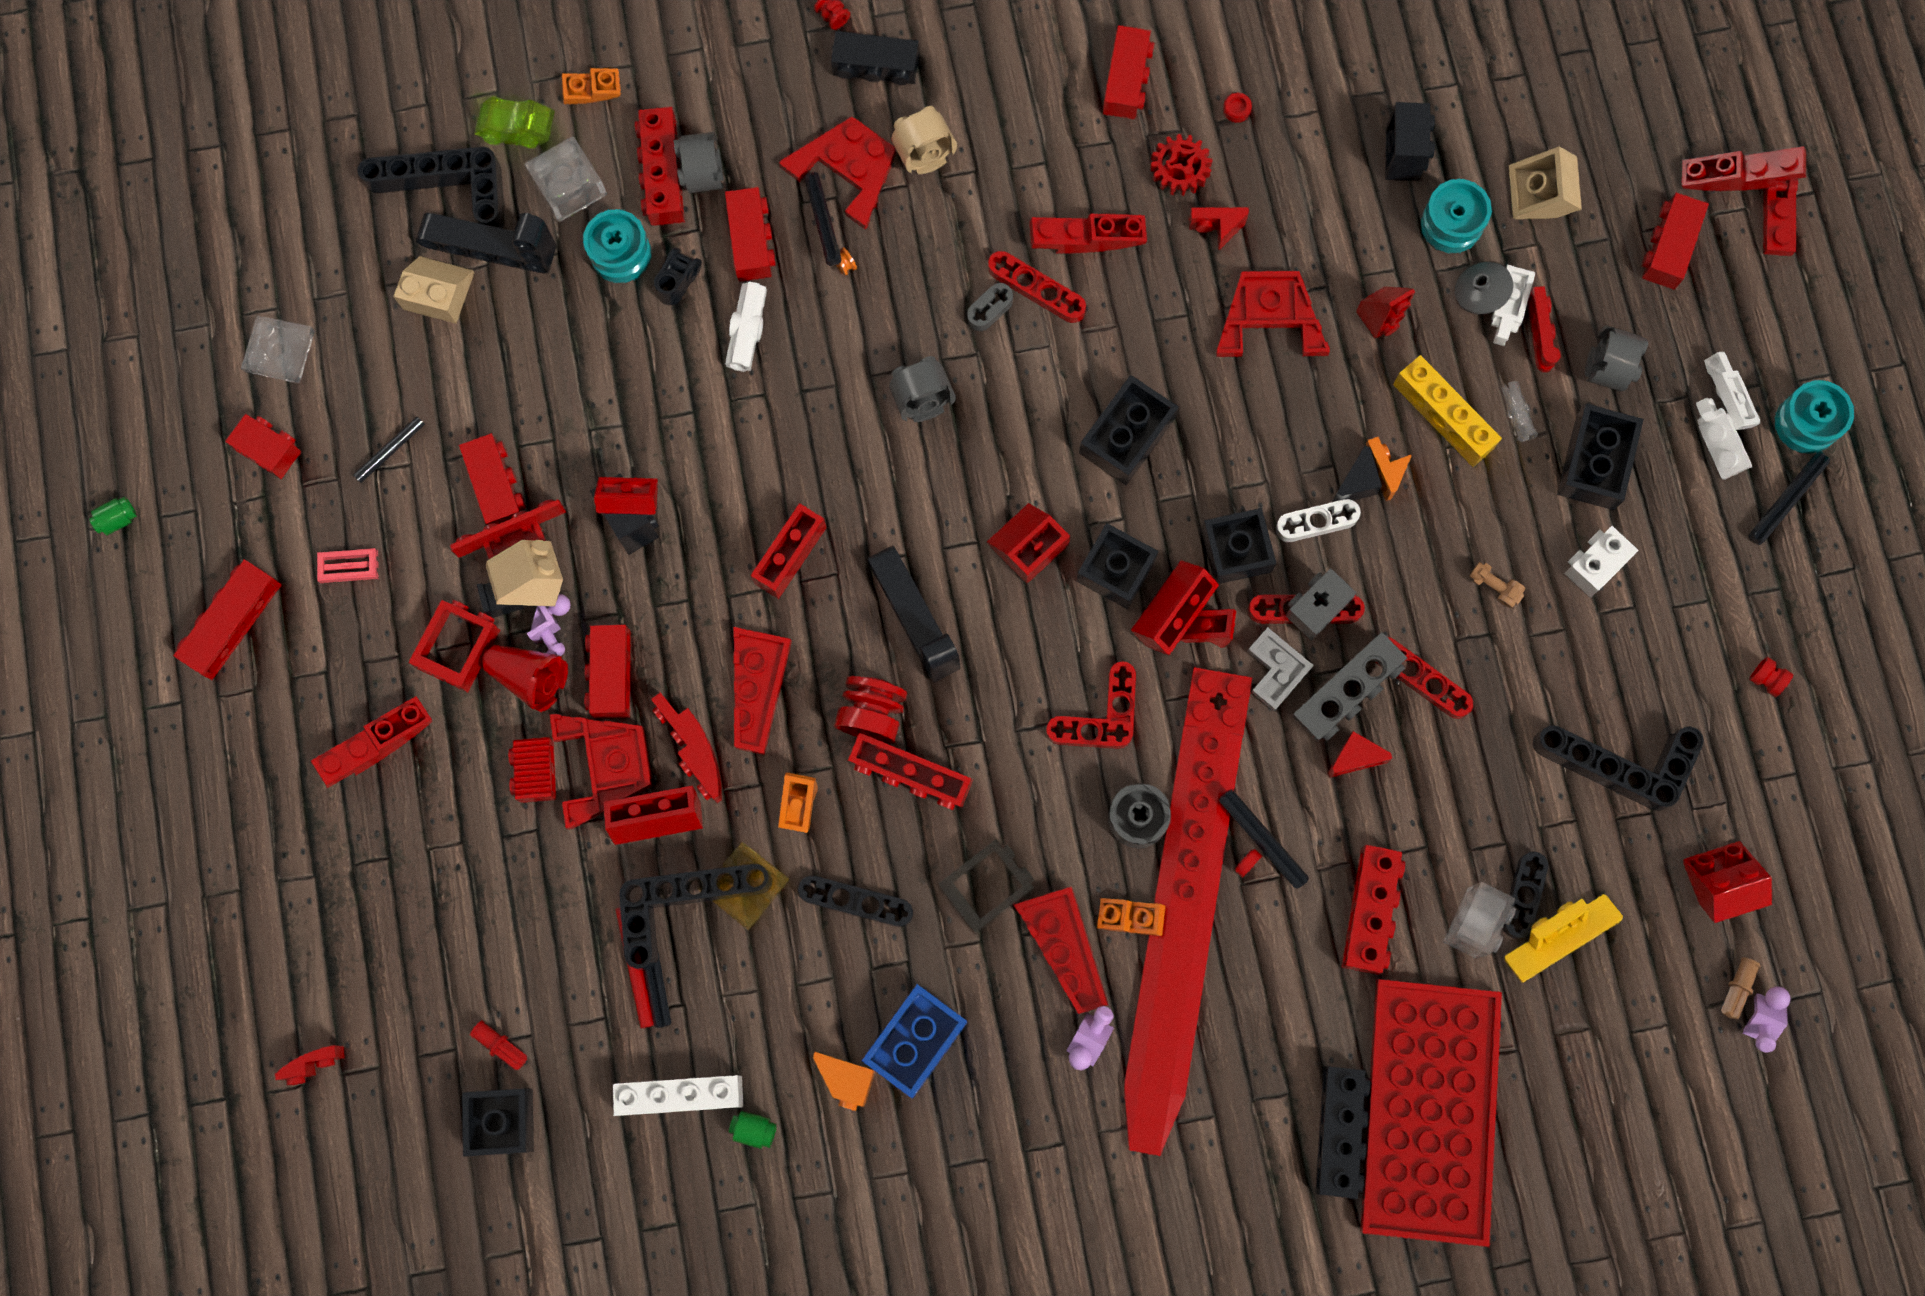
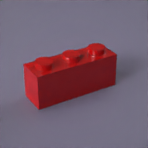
M1118 25L1104 99V115L1136 120L1137 109L1143 110L1146 93L1141 92L1142 84H1148L1150 67H1145L1146 59H1152L1155 42L1150 41L1151 30Z
M759 187L725 192L734 266L738 281L772 277L771 267L776 266L774 250L768 249L767 242L772 240L770 223H765L764 214H769L767 197H761Z
M1677 192L1669 202L1664 201L1658 217L1662 218L1660 226L1656 225L1650 238V242L1654 243L1652 250L1646 252L1641 267L1645 268L1642 279L1673 290L1678 287L1685 277L1709 203Z
M490 433L459 445L486 525L496 522L503 523L510 520L513 514L526 509L522 494L515 491L513 484L517 483V478L513 468L506 465L504 458L508 457V452L502 440L498 442L494 435Z
M799 503L750 575L753 583L779 599L826 530L825 519Z
M1181 560L1135 623L1131 632L1146 647L1169 656L1219 584L1205 568Z
M626 625L590 626V635L585 637L586 652H590V663L585 664V679L589 681V693H585L584 697L585 709L589 710V714L594 719L630 718L631 631Z
M693 785L604 802L605 829L614 845L703 829L701 802Z

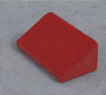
M598 477L594 494L597 513L654 515L657 508L658 479Z

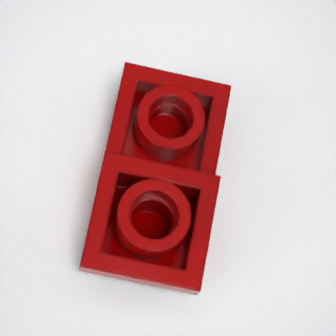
M333 1045L306 1053L289 1062L275 1073V1080L286 1081L287 1086L306 1083L305 1077L316 1076L315 1063L316 1068L335 1066V1060L345 1058L344 1046Z

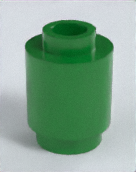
M125 496L120 499L116 497L91 510L93 517L89 518V521L98 534L103 532L108 536L132 523V519L137 517V513Z
M742 1110L739 1116H733L729 1133L734 1134L733 1141L759 1149H762L763 1146L770 1148L775 1136L777 1123L770 1122V1118Z

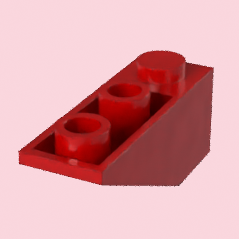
M1384 286L1361 300L1356 313L1375 339L1382 334L1389 336L1400 327L1399 323L1406 316L1404 314L1405 311L1411 306L1410 302L1415 294V290L1413 288Z

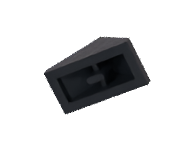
M1364 446L1332 502L1344 499L1357 500L1378 494L1382 485L1370 447Z

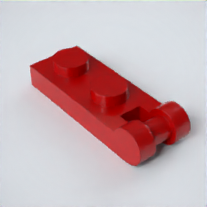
M1798 179L1778 182V187L1764 188L1763 254L1793 256L1796 252V192L1798 190ZM1776 191L1784 192V197H1776Z
M1545 286L1533 287L1527 306L1536 366L1539 371L1547 373L1559 361L1561 353L1553 344L1556 331L1555 325L1550 323L1549 317L1552 307L1551 298L1546 296Z

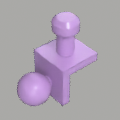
M563 594L558 595L555 607L537 606L531 631L527 633L535 644L543 640L548 648L547 653L559 656L564 654L565 647L562 643H558L553 635L561 628L552 614L562 616L569 611L570 600Z
M1776 986L1770 988L1766 996L1758 993L1755 995V1013L1743 1029V1034L1756 1039V1047L1762 1052H1771L1776 1048V1040L1788 1025L1787 1006L1790 1004L1791 998L1789 992L1783 987Z
M1098 1007L1094 1016L1088 1013L1085 1015L1067 1049V1052L1070 1053V1065L1074 1069L1085 1070L1090 1065L1094 1066L1114 1029L1108 1025L1114 1017L1113 1012L1108 1007Z

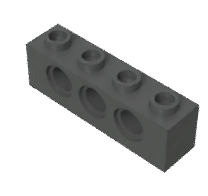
M1381 632L1293 714V717L1317 742L1322 738L1328 741L1340 730L1336 725L1344 717L1350 721L1362 709L1358 705L1366 697L1372 700L1384 689L1380 684L1388 676L1394 680L1406 668L1402 663L1407 657ZM1374 661L1379 663L1382 668L1381 675L1377 677L1368 675L1365 670L1368 662ZM1347 682L1356 683L1360 688V694L1356 697H1348L1343 691L1344 684ZM1326 702L1334 703L1338 708L1337 716L1333 718L1325 717L1321 712V706Z

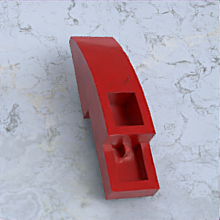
M1804 146L1743 155L1741 151L1682 160L1683 189L1705 191L1754 190L1778 187V182L1806 178V149Z
M1089 214L1088 218L1032 217L1029 221L1031 248L1056 249V254L1110 251L1146 244L1147 242L1145 215Z
M661 692L651 699L656 705L652 711L662 724L667 721L671 724L674 730L670 734L680 747L684 744L687 745L678 752V755L682 758V761L678 764L688 777H691L693 774L700 782L696 787L707 801L713 798L718 804L722 801L721 777L716 756L707 735L689 708L678 715Z
M417 696L366 724L363 726V731L312 759L311 763L325 786L329 788L353 773L357 776L399 749L432 722V719Z

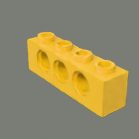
M1421 355L1398 374L1393 386L1472 467L1494 450L1502 438Z

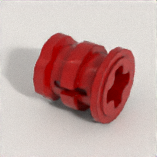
M818 0L814 6V11L817 14L822 13L821 17L824 21L830 22L829 26L832 30L842 27L849 20L851 14L848 9H843L844 4L840 0Z

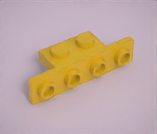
M1601 895L1589 904H1586L1583 899L1576 903L1569 901L1557 910L1558 914L1552 918L1547 919V917H1544L1534 923L1531 927L1529 941L1507 954L1504 959L1521 982L1527 981L1621 922L1623 915L1607 895Z

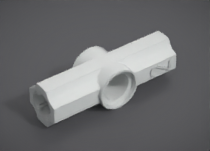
M754 282L742 283L737 310L733 312L730 321L729 335L731 339L725 364L735 371H751L756 342L760 341L762 335V313L767 289Z

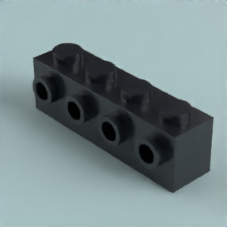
M1323 1067L1315 1194L1358 1199V1192L1363 1191L1364 1174L1359 1173L1360 1160H1364L1366 1155V1142L1361 1141L1362 1128H1366L1368 1123V1110L1363 1109L1364 1096L1368 1097L1370 1091V1079L1365 1077L1366 1070Z

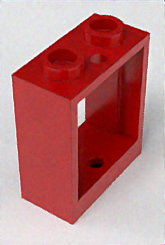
M441 600L408 663L416 669L468 693L483 665L482 657L484 652L493 646L501 630L493 624L494 618L482 612H479L477 616L467 612L469 607L456 600H453L451 604ZM450 614L483 629L460 673L427 659Z

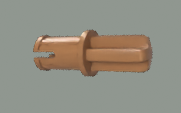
M1741 958L1733 981L1728 983L1730 989L1721 1013L1731 1019H1738L1740 1017L1748 995L1753 994L1751 988L1761 968L1758 962L1749 958Z

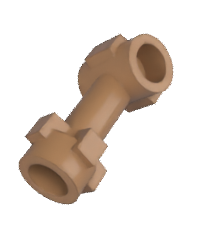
M1478 562L1469 577L1474 579L1472 582L1478 586L1484 582L1499 592L1500 595L1497 600L1506 607L1512 609L1514 605H1518L1524 597L1523 592L1526 588L1513 579H1510L1508 584L1490 573L1492 568L1487 563L1483 565Z

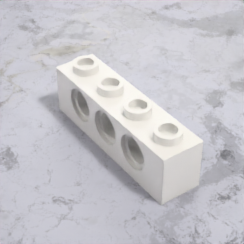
M742 1076L613 1084L614 1116L743 1107Z

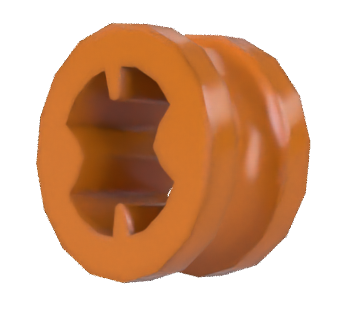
M842 247L840 249L842 261L836 266L846 276L850 269L854 271L857 269V266L846 248Z

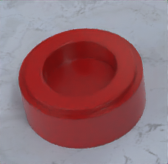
M1232 93L1225 99L1223 106L1224 116L1234 123L1243 122L1250 116L1252 102L1243 93Z
M1255 848L1251 849L1234 868L1235 872L1243 878L1263 855Z

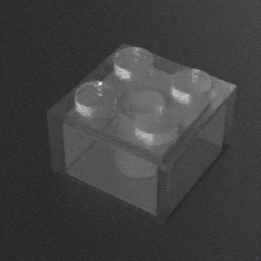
M574 136L524 164L531 179L558 222L563 221L607 195L600 177Z
M1483 882L1468 887L1443 943L1476 959L1490 955L1491 952L1496 953L1503 940L1500 932L1504 924L1508 925L1515 914L1516 908L1512 906L1516 898Z

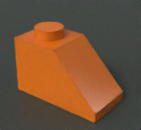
M815 1052L813 1059L832 1097L840 1100L838 1106L856 1111L857 1105L865 1107L876 1071Z

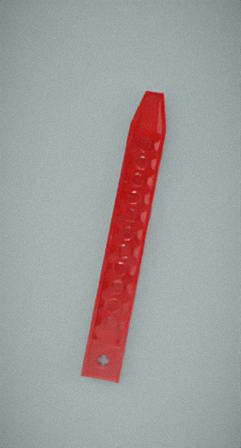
M1196 667L1192 671L1170 803L1171 819L1165 833L1154 904L1165 905L1162 936H1148L1124 1080L1128 1148L1130 1151L1160 1156L1186 1095L1230 820V813L1220 803L1219 799L1226 791L1235 789L1252 677ZM1221 695L1222 699L1226 701V705H1222L1220 710L1214 709V704L1210 703V698Z

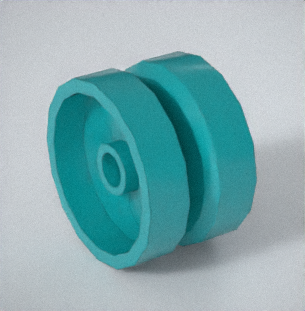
M1451 179L1440 184L1432 193L1421 218V229L1427 242L1435 249L1446 253H1461L1472 248L1480 239L1489 223L1492 214L1491 200L1483 188L1475 182L1466 179Z
M621 209L606 210L597 214L587 224L583 233V246L595 271L603 279L614 283H627L639 278L647 270L652 259V247L641 221L632 213Z
M1814 380L1801 385L1779 405L1775 414V429L1780 440L1788 448L1799 453L1814 454L1827 449L1850 429L1854 420V405L1849 395L1840 386L1829 381Z

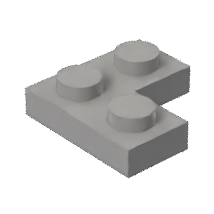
M1268 627L1247 651L1270 670L1251 693L1273 711L1280 706L1314 666Z

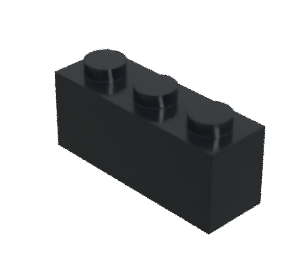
M836 31L831 58L833 75L843 79L863 78L870 82L890 81L897 85L915 84L920 55L919 40Z

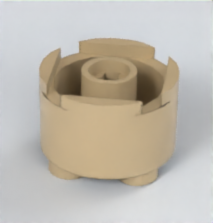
M927 106L909 117H901L893 125L895 130L892 134V143L907 171L912 173V170H916L918 174L932 172L947 162L945 157L950 152L952 156L956 152L957 142L942 115L933 106Z

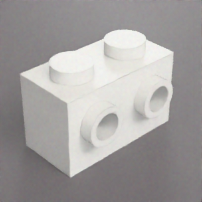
M1613 526L1605 533L1599 530L1588 541L1591 547L1585 553L1579 550L1568 561L1571 567L1564 573L1590 598L1639 551Z

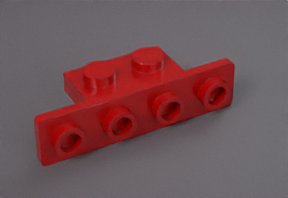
M552 499L541 502L538 508L529 512H517L510 517V520L503 523H491L483 528L484 531L477 534L463 535L457 538L456 542L450 545V548L458 558L485 548L489 559L521 540L547 541L540 523L566 513V510L559 499L555 501Z

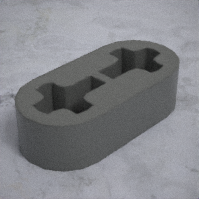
M1004 283L994 284L969 307L967 320L972 329L985 331L1010 309L1013 303V292L1010 286ZM996 293L1000 296L1004 293L1006 294L1005 302L999 300L992 305L995 302ZM988 309L985 313V321L982 319L975 321L976 312L982 314Z

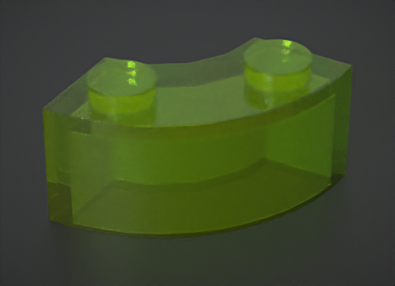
M492 96L481 104L474 134L483 137L486 143L492 145L505 143L534 149L537 148V145L549 141L555 110L531 99L514 102Z

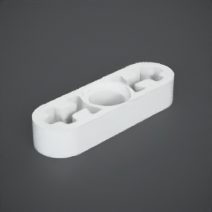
M1344 499L1286 513L1278 520L1276 534L1282 541L1294 542L1347 529L1354 526L1358 521L1361 513L1360 507L1355 501ZM1343 508H1346L1347 512H1353L1349 520L1345 516L1336 517L1334 520L1335 524H1332V516L1339 515ZM1313 514L1323 515L1326 519V525L1322 528L1314 527L1310 523V516ZM1301 517H1304V525L1296 527L1293 534H1290L1289 530H1283L1286 521H1289L1291 525H1298L1302 521Z

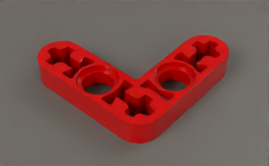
M1123 661L1114 664L1110 669L1106 719L1069 716L1054 717L1048 722L1046 728L1049 741L1057 745L1120 749L1128 746L1132 740L1136 688V671L1130 663ZM1120 669H1125V673L1131 676V678H1126L1124 690L1130 689L1131 693L1112 691V688L1119 689V678L1114 677V674H1118ZM1118 697L1125 698L1129 702V709L1124 713L1116 712L1112 706L1114 699ZM1057 723H1062L1064 729L1072 730V723L1078 724L1076 729L1077 740L1071 739L1072 733H1063L1062 738H1057L1056 732H1051V728H1056ZM1089 724L1095 726L1098 730V736L1093 740L1084 739L1081 735L1083 726ZM1102 725L1108 726L1106 732H1115L1117 727H1122L1123 733H1127L1128 736L1123 737L1122 742L1116 741V736L1112 735L1106 736L1107 742L1101 741L1103 735Z

